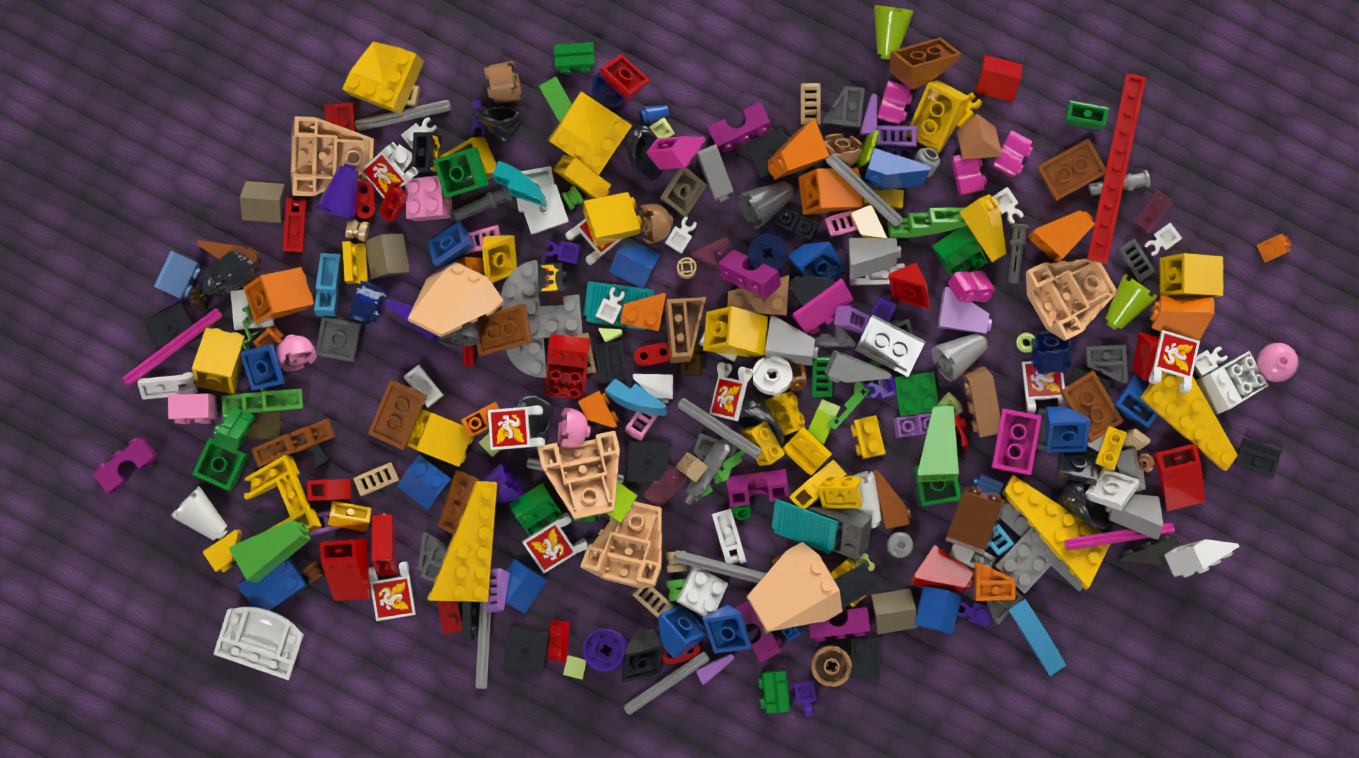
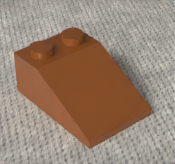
M939 37L891 51L890 73L910 89H917L920 86L927 85L962 57V53Z

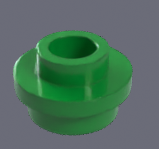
M751 505L732 507L733 516L739 520L748 518L751 514Z

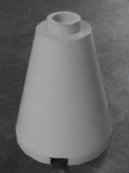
M975 333L938 344L931 349L934 363L938 362L941 366L938 369L939 372L947 380L953 381L958 379L987 350L988 341L984 335Z

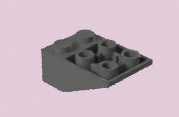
M808 507V511L838 522L835 546L832 551L859 560L869 547L872 516L853 509Z

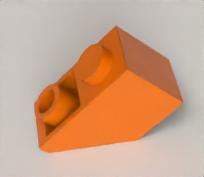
M597 391L578 401L587 420L614 429L618 427L616 422L619 420L614 411H609L607 405L610 402L605 393L601 395L600 391Z
M496 402L461 420L470 438L489 430L488 410L500 409Z

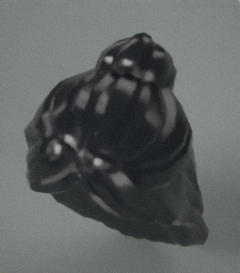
M472 106V114L475 119L482 123L491 134L495 135V139L502 144L507 143L510 137L517 133L522 117L511 106H493L488 108Z
M642 125L630 128L623 138V144L626 147L634 174L638 178L653 181L662 174V170L656 166L646 152L655 140L659 138L651 128Z
M227 252L221 259L215 261L203 271L201 277L202 293L207 296L215 295L222 297L228 292L246 286L255 279L256 269L254 262L240 252Z
M754 393L751 395V398L744 399L739 419L736 423L744 428L756 427L765 421L770 426L778 443L782 444L784 442V433L770 410L765 406L764 396L760 393Z
M537 396L523 397L522 400L515 404L514 408L541 406L543 408V414L529 415L530 439L543 438L546 444L549 439L553 414L552 406ZM526 447L524 450L528 453H533L537 450V447Z
M1077 481L1067 484L1062 494L1056 497L1055 502L1063 508L1069 509L1075 516L1085 521L1091 527L1106 530L1108 521L1103 508L1098 503L1085 499V493L1090 485Z

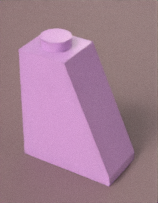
M945 287L943 289L937 328L973 334L979 333L980 335H985L987 331H990L992 319H989V313L972 302H959L951 288Z

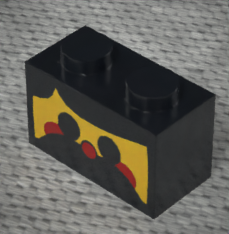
M413 132L411 168L415 167L418 174L438 175L433 160L441 158L442 136L432 132Z
M562 263L538 264L540 306L564 305V297H567V285H564L567 282V271H563Z

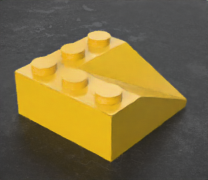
M372 42L349 72L342 89L355 98L401 115L424 64V60L417 54L402 48Z
M581 91L548 141L571 157H575L599 175L632 125Z

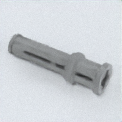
M1144 170L1143 173L1133 175L1128 173L1125 176L1123 190L1133 191L1134 188L1150 187L1148 171ZM1103 181L1088 185L1090 196L1101 194Z

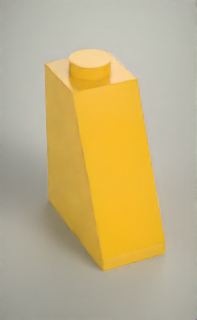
M563 155L552 170L593 199L606 197L609 194L611 184L575 157Z

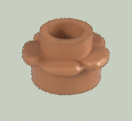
M1142 453L1137 457L1139 469L1150 472L1155 461L1151 455Z

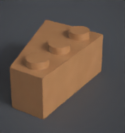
M789 275L780 278L781 286L767 299L756 296L743 288L728 291L727 307L733 306L764 316L786 317Z
M706 297L667 299L665 313L670 363L690 362Z
M985 366L965 371L962 376L965 393L969 401L967 402L970 414L972 413L973 418L971 421L973 432H976L979 437L998 434L1001 417L993 375Z

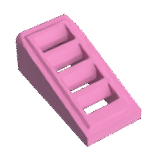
M855 210L824 219L830 238L858 230L850 214ZM849 216L851 217L853 223L852 227H850L847 217ZM842 218L846 226L845 229L842 228L840 219ZM833 221H836L838 231H835Z
M496 225L468 233L476 247L465 253V255L482 251V235L490 236V233H494V236H501L499 226ZM476 236L479 237L480 246L478 247L475 241Z
M636 412L626 426L625 432L641 442L658 415L647 414L651 417L649 420L641 413ZM637 419L641 420L642 422L646 423L647 425L644 426V425L640 424L639 422H637ZM633 425L640 429L642 432H639L638 430L633 428Z

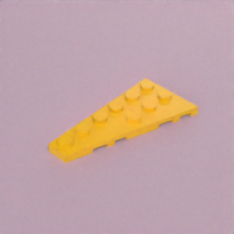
M1162 372L1160 383H1150L1140 399L1189 442L1196 444L1197 449L1221 470L1227 471L1238 455L1194 377L1192 376L1191 390L1182 393L1179 391L1182 377Z
M1011 476L1002 494L1017 511H1020L1028 520L1027 523L1038 531L1039 537L1057 558L1063 560L1070 568V573L1073 576L1076 575L1082 582L1083 588L1085 590L1088 589L1110 544L1066 550L1064 541L1070 538L1101 534L1102 532L1091 527L1085 521L1016 476Z
M475 482L463 516L459 520L456 533H454L442 561L443 564L439 574L435 578L432 591L428 595L427 599L429 601L488 602L497 491L496 482Z

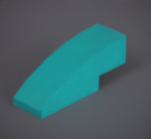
M498 161L492 174L496 183L507 186L510 196L545 208L548 204L544 194L530 178L514 167Z

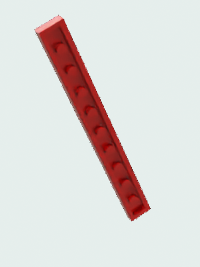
M1127 73L1125 77L1087 260L1104 264H1107L1146 81V77Z

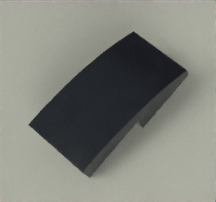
M785 207L780 210L774 223L776 226L811 242L820 226L819 222Z

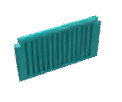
M588 281L583 316H587L586 322L645 330L620 324L623 306L626 303L653 296L654 290ZM612 287L615 288L613 293L615 297H619L622 291L625 293L623 300L617 303L622 308L614 325L596 317L603 299L610 300L609 293Z
M775 500L772 528L775 529L774 533L799 543L803 542L807 546L828 554L834 550L838 528L837 521L784 501Z

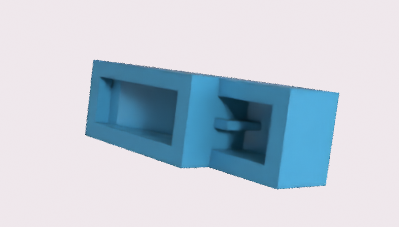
M320 254L314 308L315 314L318 317L336 318L340 283V254Z
M614 379L605 389L607 398L627 409L658 416H666L668 413L665 404L636 383L629 389L620 381Z

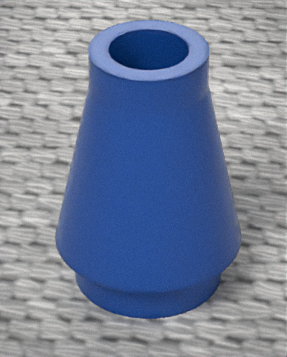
M667 105L643 107L642 110H639L640 120L643 125L650 126L660 119L669 116Z

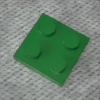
M934 372L894 378L900 417L932 413L933 407L938 405Z

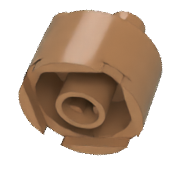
M514 61L493 64L485 68L486 79H489L490 87H487L489 98H493V102L496 104L521 100L519 96L521 95L519 75L513 71V68H516Z
M826 645L815 651L810 661V668L818 682L825 686L836 687L846 682L851 673L852 663L849 655L843 649L834 645ZM828 661L836 663L834 670L826 669Z

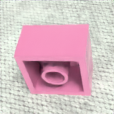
M438 176L413 178L405 184L406 219L427 221L453 218L452 196L444 197Z
M211 394L168 395V419L175 420V423L192 424V420L199 424H211V420H217V396Z

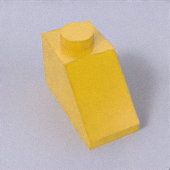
M234 530L203 551L215 572L222 570L224 573L233 567L232 563L236 560L229 548L240 543L241 530Z

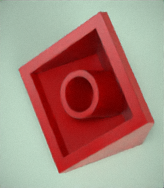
M620 54L599 70L600 76L629 103L650 81L623 54Z
M984 55L975 93L1013 103L1021 80L1022 64Z
M916 263L891 272L888 275L893 300L930 309L927 283Z
M1139 332L1132 369L1144 381H1149L1160 337Z

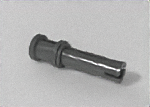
M503 185L501 189L492 193L489 191L485 197L452 210L456 221L459 222L490 207L495 209L501 203L511 202L512 197L507 186Z
M1012 223V240H1009L1012 249L1007 283L1020 284L1023 249L1027 245L1025 240L1029 225ZM1017 256L1016 271L1014 272L1015 260Z

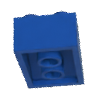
M874 148L863 181L873 190L880 191L922 186L931 166Z
M290 556L258 583L245 579L237 586L251 607L271 611L307 587L309 583L302 576L301 571Z

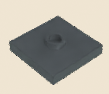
M322 317L316 345L317 356L355 363L362 324Z

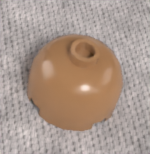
M844 134L826 136L824 143L829 156L834 153L849 168L854 166L860 158L862 143L850 136V139L843 138Z
M659 204L641 205L643 210L639 211L638 215H640L643 224L640 227V232L644 231L646 235L643 238L647 244L664 240L669 235L671 226H673L672 215Z

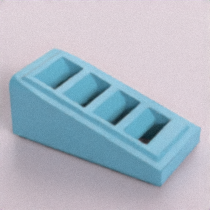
M998 524L993 539L999 534L1002 537L994 543L992 542L990 547L998 557H1001L1013 547L1014 543ZM1004 541L1007 542V543H1006L1004 546H1002L1000 549L997 548V546H998L999 544H1001L1002 542H1004Z

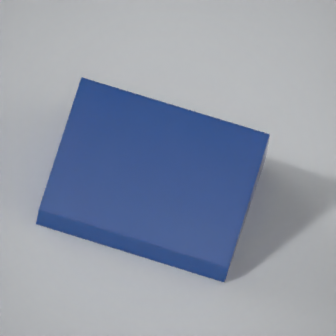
M461 221L456 222L428 241L432 262L438 267H444L476 247Z
M626 237L615 254L609 273L644 289L661 254Z
M268 343L240 352L252 390L285 383L272 344Z
M514 559L506 570L510 573L505 603L525 614L547 580Z
M923 586L914 625L953 635L962 596L947 590Z
M726 605L703 618L714 653L752 649L742 614L737 609Z

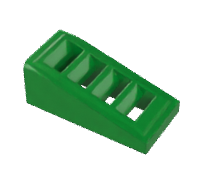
M830 357L813 358L812 397H832V381L828 379L829 376L817 375V371H825L826 367H817V363H828ZM817 379H828V383H817ZM816 387H828V391H816Z

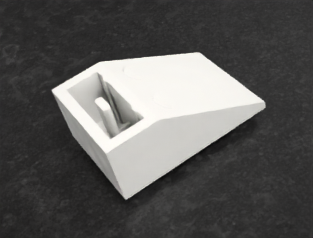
M1250 351L1196 380L1215 415L1231 409L1269 386L1264 376L1260 373Z
M1205 539L1176 547L1164 556L1174 577L1179 575L1188 577L1194 574L1195 571L1198 574L1210 569L1209 566L1220 563L1221 558L1233 555L1232 551L1238 548L1239 545Z

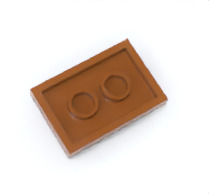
M1089 138L1036 167L1055 202L1102 177L1106 171Z
M526 304L498 310L489 316L484 314L477 318L476 324L479 333L477 348L479 356H486L533 343Z
M1094 371L1088 372L1059 391L1070 409L1090 419L1089 442H1093L1104 435L1107 427L1114 428L1124 422Z
M391 379L368 434L405 450L428 395Z
M455 470L438 527L453 535L456 533L459 520L463 516L473 486L480 479Z

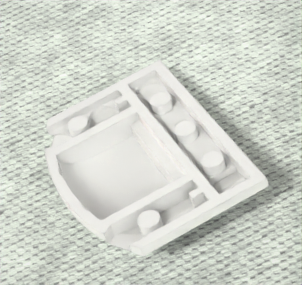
M257 607L230 608L227 610L214 655L289 680L304 634L292 622L272 611Z

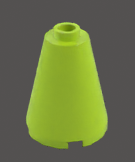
M875 5L877 54H881V59L890 60L891 51L900 49L913 16V10Z
M1126 274L1123 275L1105 316V319L1108 320L1106 324L1114 330L1125 327L1158 297L1155 294L1152 297L1148 295L1151 291L1134 279H1131L1129 282L1126 279L1128 277Z

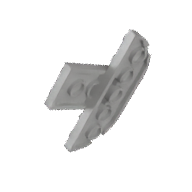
M534 260L520 265L508 276L501 292V298L503 299L501 309L526 304L533 343L509 349L506 352L512 363L522 372L533 377L546 378L544 338H550L551 334L566 336L583 334L580 296L571 295L564 297V305L540 306L538 261Z
M1005 500L1000 519L1020 539L1000 559L995 567L1001 573L1015 579L1016 587L1024 594L1050 566L1080 592L1083 588L1082 582L1076 575L1073 576L1070 573V568L1063 560L1057 558L1039 537L1038 531L1027 523L1028 520L1020 511H1017L1008 500Z

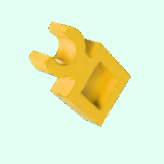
M973 92L968 95L971 98L957 124L960 129L975 115L972 110L982 105L980 99L972 103V100L976 97Z

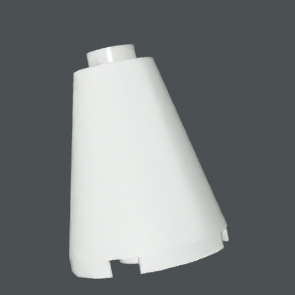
M868 471L853 475V477H861L862 482L859 485L863 504L861 508L851 509L872 516V529L879 526L883 518L875 475L873 471L870 474Z
M199 486L171 514L174 519L213 541L216 538L220 540L228 532L225 530L227 527L226 523Z

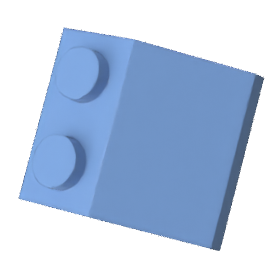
M170 251L154 287L185 301L186 298L191 296L188 291L193 289L194 281L201 275L202 269L200 268L202 265Z

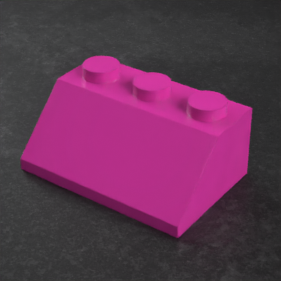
M841 278L794 312L791 318L802 332L813 336L821 330L819 328L821 324L825 322L828 325L835 320L837 306L852 307L850 303L854 299Z
M1002 409L992 468L1022 475H1031L1042 416Z

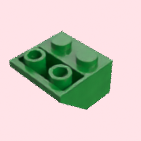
M967 226L957 229L932 246L939 262L950 278L957 272H974L988 263L979 241Z
M543 483L509 504L515 517L529 536L554 522L563 514Z

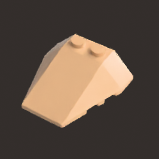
M294 116L291 136L292 195L314 196L325 192L338 167L344 166V163L356 166L355 170L359 171L358 181L367 180L360 170L373 159L374 139L316 117Z
M1087 259L1042 263L1026 271L1027 296L1046 330L1064 341L1083 332L1085 327L1106 306L1117 291L1102 263Z
M453 262L437 269L426 279L408 317V321L443 337L462 328V325L469 321L471 323L476 322L477 318L484 314L486 316L493 314L503 304V299L488 277L457 262Z
M615 431L597 434L594 440L584 441L575 448L558 447L557 443L537 447L541 467L574 520L614 511L620 452Z
M634 501L631 505V511L627 512L621 523L610 517L609 523L604 529H601L594 543L588 546L580 567L604 580L642 589L655 586L661 571L662 508Z
M803 542L785 551L782 557L747 596L766 632L825 622L843 612L839 588L820 555Z

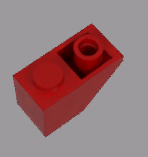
M351 479L307 481L308 501L351 499Z

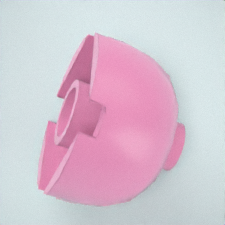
M288 335L280 342L276 349L280 369L282 367L284 371L304 368V363L309 361L311 364L317 358L313 344L306 337Z
M1283 343L1267 345L1259 352L1256 360L1260 373L1266 380L1271 382H1283L1291 378L1299 365L1295 350Z
M564 408L561 413L564 419L558 425L557 443H560L559 447L575 448L584 442L585 437H589L591 427L587 425V419L583 413L575 409Z

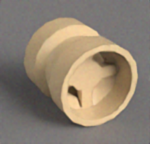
M349 219L345 237L350 239L358 238L359 241L366 242L370 223H359L355 219Z
M689 257L679 260L677 264L678 275L684 279L692 278L696 273V262Z
M666 552V559L669 561L667 572L687 571V565L674 562L675 552Z

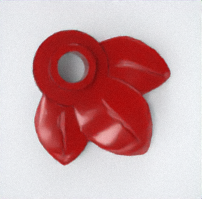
M957 415L954 417L955 433H960L962 439L961 446L964 447L966 452L968 441L964 430L967 429V423L965 418Z

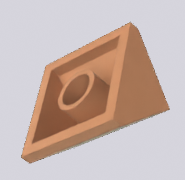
M976 114L961 129H957L956 133L962 160L1002 156L996 127L980 115Z

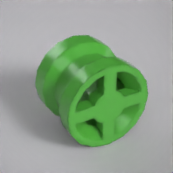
M572 186L568 192L561 193L570 210L574 209L578 203H584L575 186Z

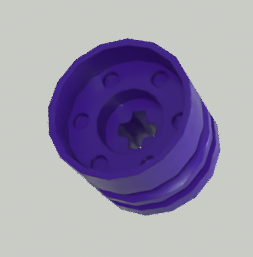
M599 629L592 632L586 638L583 645V655L586 662L592 668L598 671H614L623 666L624 654L628 643L626 638L617 631ZM606 645L612 648V651L609 652V656L607 653L603 652V650L606 649Z

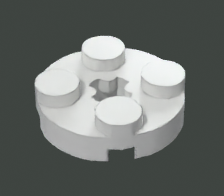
M779 356L760 359L753 368L754 385L765 394L781 395L792 383L790 364ZM776 372L777 378L770 379L769 375H767L768 373Z

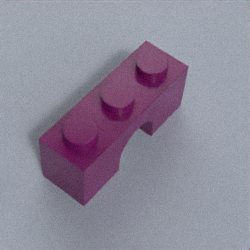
M761 102L743 110V117L746 122L740 128L730 127L725 119L707 127L708 134L713 144L717 145L719 153L722 151L728 152L739 143L745 144L752 137L764 135L771 129V122Z
M734 249L718 263L720 276L723 280L729 281L739 288L750 291L764 299H767L781 286L778 270L762 264L758 269L751 270L748 256Z
M136 437L127 444L129 447L123 451H117L112 455L113 459L108 463L104 462L96 468L97 472L93 476L106 493L113 494L128 482L123 475V467L127 462L132 461L139 469H145L159 458L145 438L138 439Z
M785 469L731 476L726 480L730 507L750 505V497L759 493L767 495L770 502L776 499H789Z
M749 600L734 607L741 612L745 625L753 623L758 625L761 630L759 639L751 643L760 663L782 652L779 647L783 645L777 635L773 636L771 632L764 633L763 625L758 620L757 614Z
M867 607L846 609V621L840 626H833L829 620L808 624L810 639L814 638L815 642L826 641V637L834 636V639L846 638V634L854 633V637L865 636L866 632L870 631Z

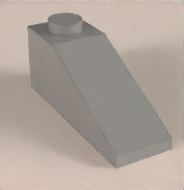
M833 350L824 371L829 376L828 379L839 383L840 380L848 383L890 379L891 377L887 370Z

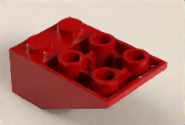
M551 334L547 355L545 395L584 399L590 338Z
M1196 444L1152 453L1166 511L1205 502L1201 462Z
M367 539L320 542L321 564L334 601L370 599Z

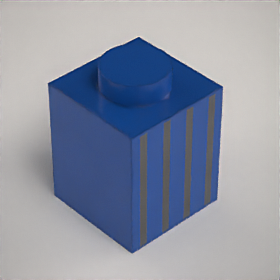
M978 475V478L974 477L971 486L982 489V492L988 494L995 493L999 495L1004 483L984 475Z

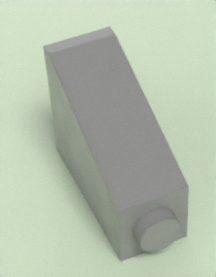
M715 144L698 151L697 159L714 200L724 202L731 199L730 195H733L734 191L717 145Z
M849 238V278L856 279L895 267L897 265V258H901V246H897V238Z
M771 316L765 347V359L771 358V356H779L788 363L812 366L813 358L817 359L819 348L815 347V339L781 319Z
M1133 494L1122 511L1105 506V511L1108 512L1110 521L1151 538L1159 539L1163 521L1158 496Z

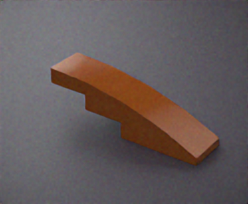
M324 419L290 434L282 435L251 450L258 467H262L284 455L296 454L336 436L330 420Z

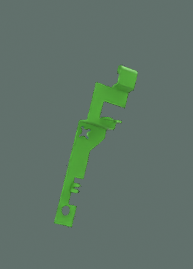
M248 306L242 308V311L247 314V317L242 321L248 339L242 342L245 351L250 349L248 341L254 338V334L259 332L250 334L247 327L251 325L248 319L251 315Z
M873 359L869 363L876 367H879L881 365V363ZM858 381L854 384V395L844 405L848 409L839 419L834 416L828 422L834 430L870 392V388L863 387L865 385L863 381ZM863 389L864 391H867L866 393H864V396L863 393H860ZM835 419L839 420L838 424L834 423Z
M741 450L724 461L722 465L725 470L721 472V469L717 471L713 478L714 483L718 484L727 480L731 469L742 462L741 456L746 452ZM710 484L700 498L713 491Z

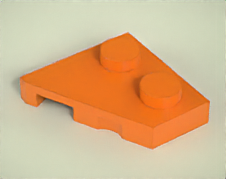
M662 293L624 304L620 324L659 331L666 294Z
M975 561L974 600H1015V579Z

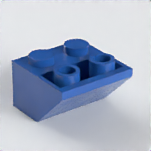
M1134 374L1113 404L1117 411L1140 428L1147 429L1158 414L1140 399L1149 384Z

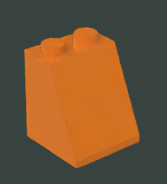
M815 119L797 130L767 161L768 170L773 175L774 180L815 166L829 157Z
M833 168L815 169L799 176L803 215L849 211L863 207V196ZM850 168L861 178L859 168Z
M1080 210L1036 228L1027 238L1052 261L1057 263L1068 254L1095 223L1087 212Z
M302 267L261 275L243 287L255 324L303 311L314 304L313 296L309 291L306 275L303 273Z
M1161 296L1158 302L1154 301L1150 310L1152 312L1150 317L1152 328L1160 332L1164 330L1199 341L1214 315V298L1207 296Z

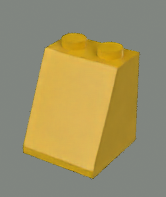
M628 192L584 201L583 213L595 247L640 233V227L643 226L640 215L636 216L634 210L637 208L634 197L630 198Z
M1187 253L1161 257L1160 297L1223 296V257Z
M733 306L706 312L703 350L751 358L765 355L768 317Z
M218 328L205 329L192 366L197 387L235 395L243 363L240 352L245 351L242 344L245 341V336L237 332H224Z
M422 409L407 446L459 467L466 458L465 451L474 437L470 438L463 425Z

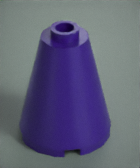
M344 163V166L338 167L319 200L317 209L322 211L328 210L331 214L355 219L359 171L355 170L356 166Z
M506 462L499 464L481 480L497 483L495 505L519 499L524 494L519 478H514L512 475L514 470Z

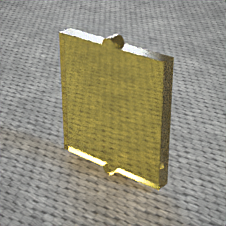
M281 411L251 413L254 415L253 426L245 439H276L280 437Z

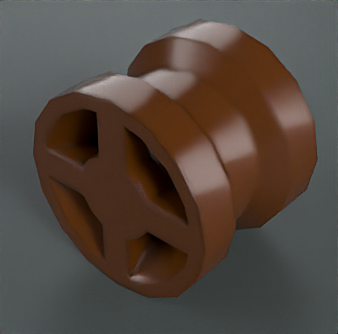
M314 561L301 574L306 576L309 585H312L321 579L325 572L319 568V563Z

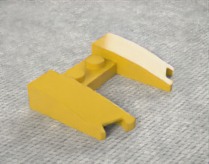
M284 455L245 478V481H251V492L244 493L245 500H249L278 486L290 517L272 528L291 520L305 524L309 530L308 534L322 527L315 509H311L297 477L300 473L292 456Z

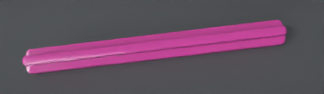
M217 308L213 309L123 377V381L128 386L132 385L223 316Z
M1173 523L1163 524L1160 536L1174 533ZM1132 529L1070 538L1064 541L1066 550H1074L1150 537Z

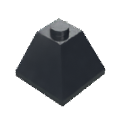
M807 275L802 278L797 276L789 282L791 286L788 289L801 308L832 286L835 281L833 279Z
M654 629L636 633L624 654L623 683L660 674L663 644Z

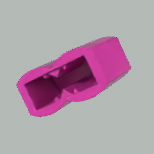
M888 81L877 115V121L894 126H899L900 122H905L907 112L904 109L906 104L910 105L913 93H910L909 87Z
M1011 130L1001 147L1002 156L996 157L991 167L1010 177H1014L1015 174L1019 175L1024 167L1021 164L1023 158H1028L1033 149L1030 146L1032 141Z
M961 155L952 156L951 163L959 196L983 191L984 186H987L985 175H981V158L962 160Z
M965 271L953 274L948 282L959 302L970 303L973 300L986 302L995 292L993 285L983 271L971 273Z

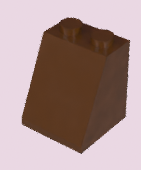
M967 486L961 496L946 541L984 554L992 543L1005 500L998 494H988L982 492V489L978 487Z

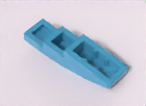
M1026 599L1008 609L1017 623V627L1027 640L1028 645L1049 676L1067 666Z

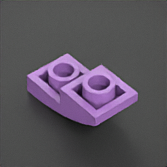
M932 413L893 418L896 438L927 434Z

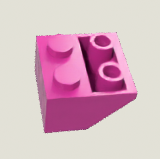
M680 136L656 139L646 153L660 170L685 168L690 164L692 157L701 149L705 138Z

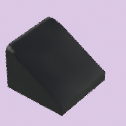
M315 444V468L319 469L330 462L331 459L321 445Z

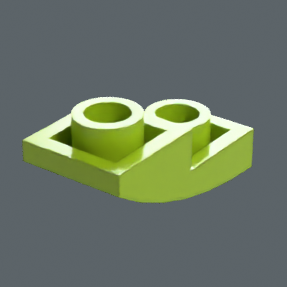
M822 399L808 432L824 446L832 429L828 422L834 416L837 417L840 406Z

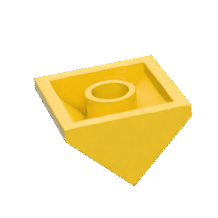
M514 236L483 237L482 252L485 276L490 279L491 283L510 276L513 270L517 268Z

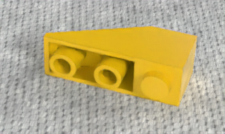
M832 460L798 488L789 499L795 506L808 510V507H812L820 499L818 487L823 478L829 476L845 477L847 474Z

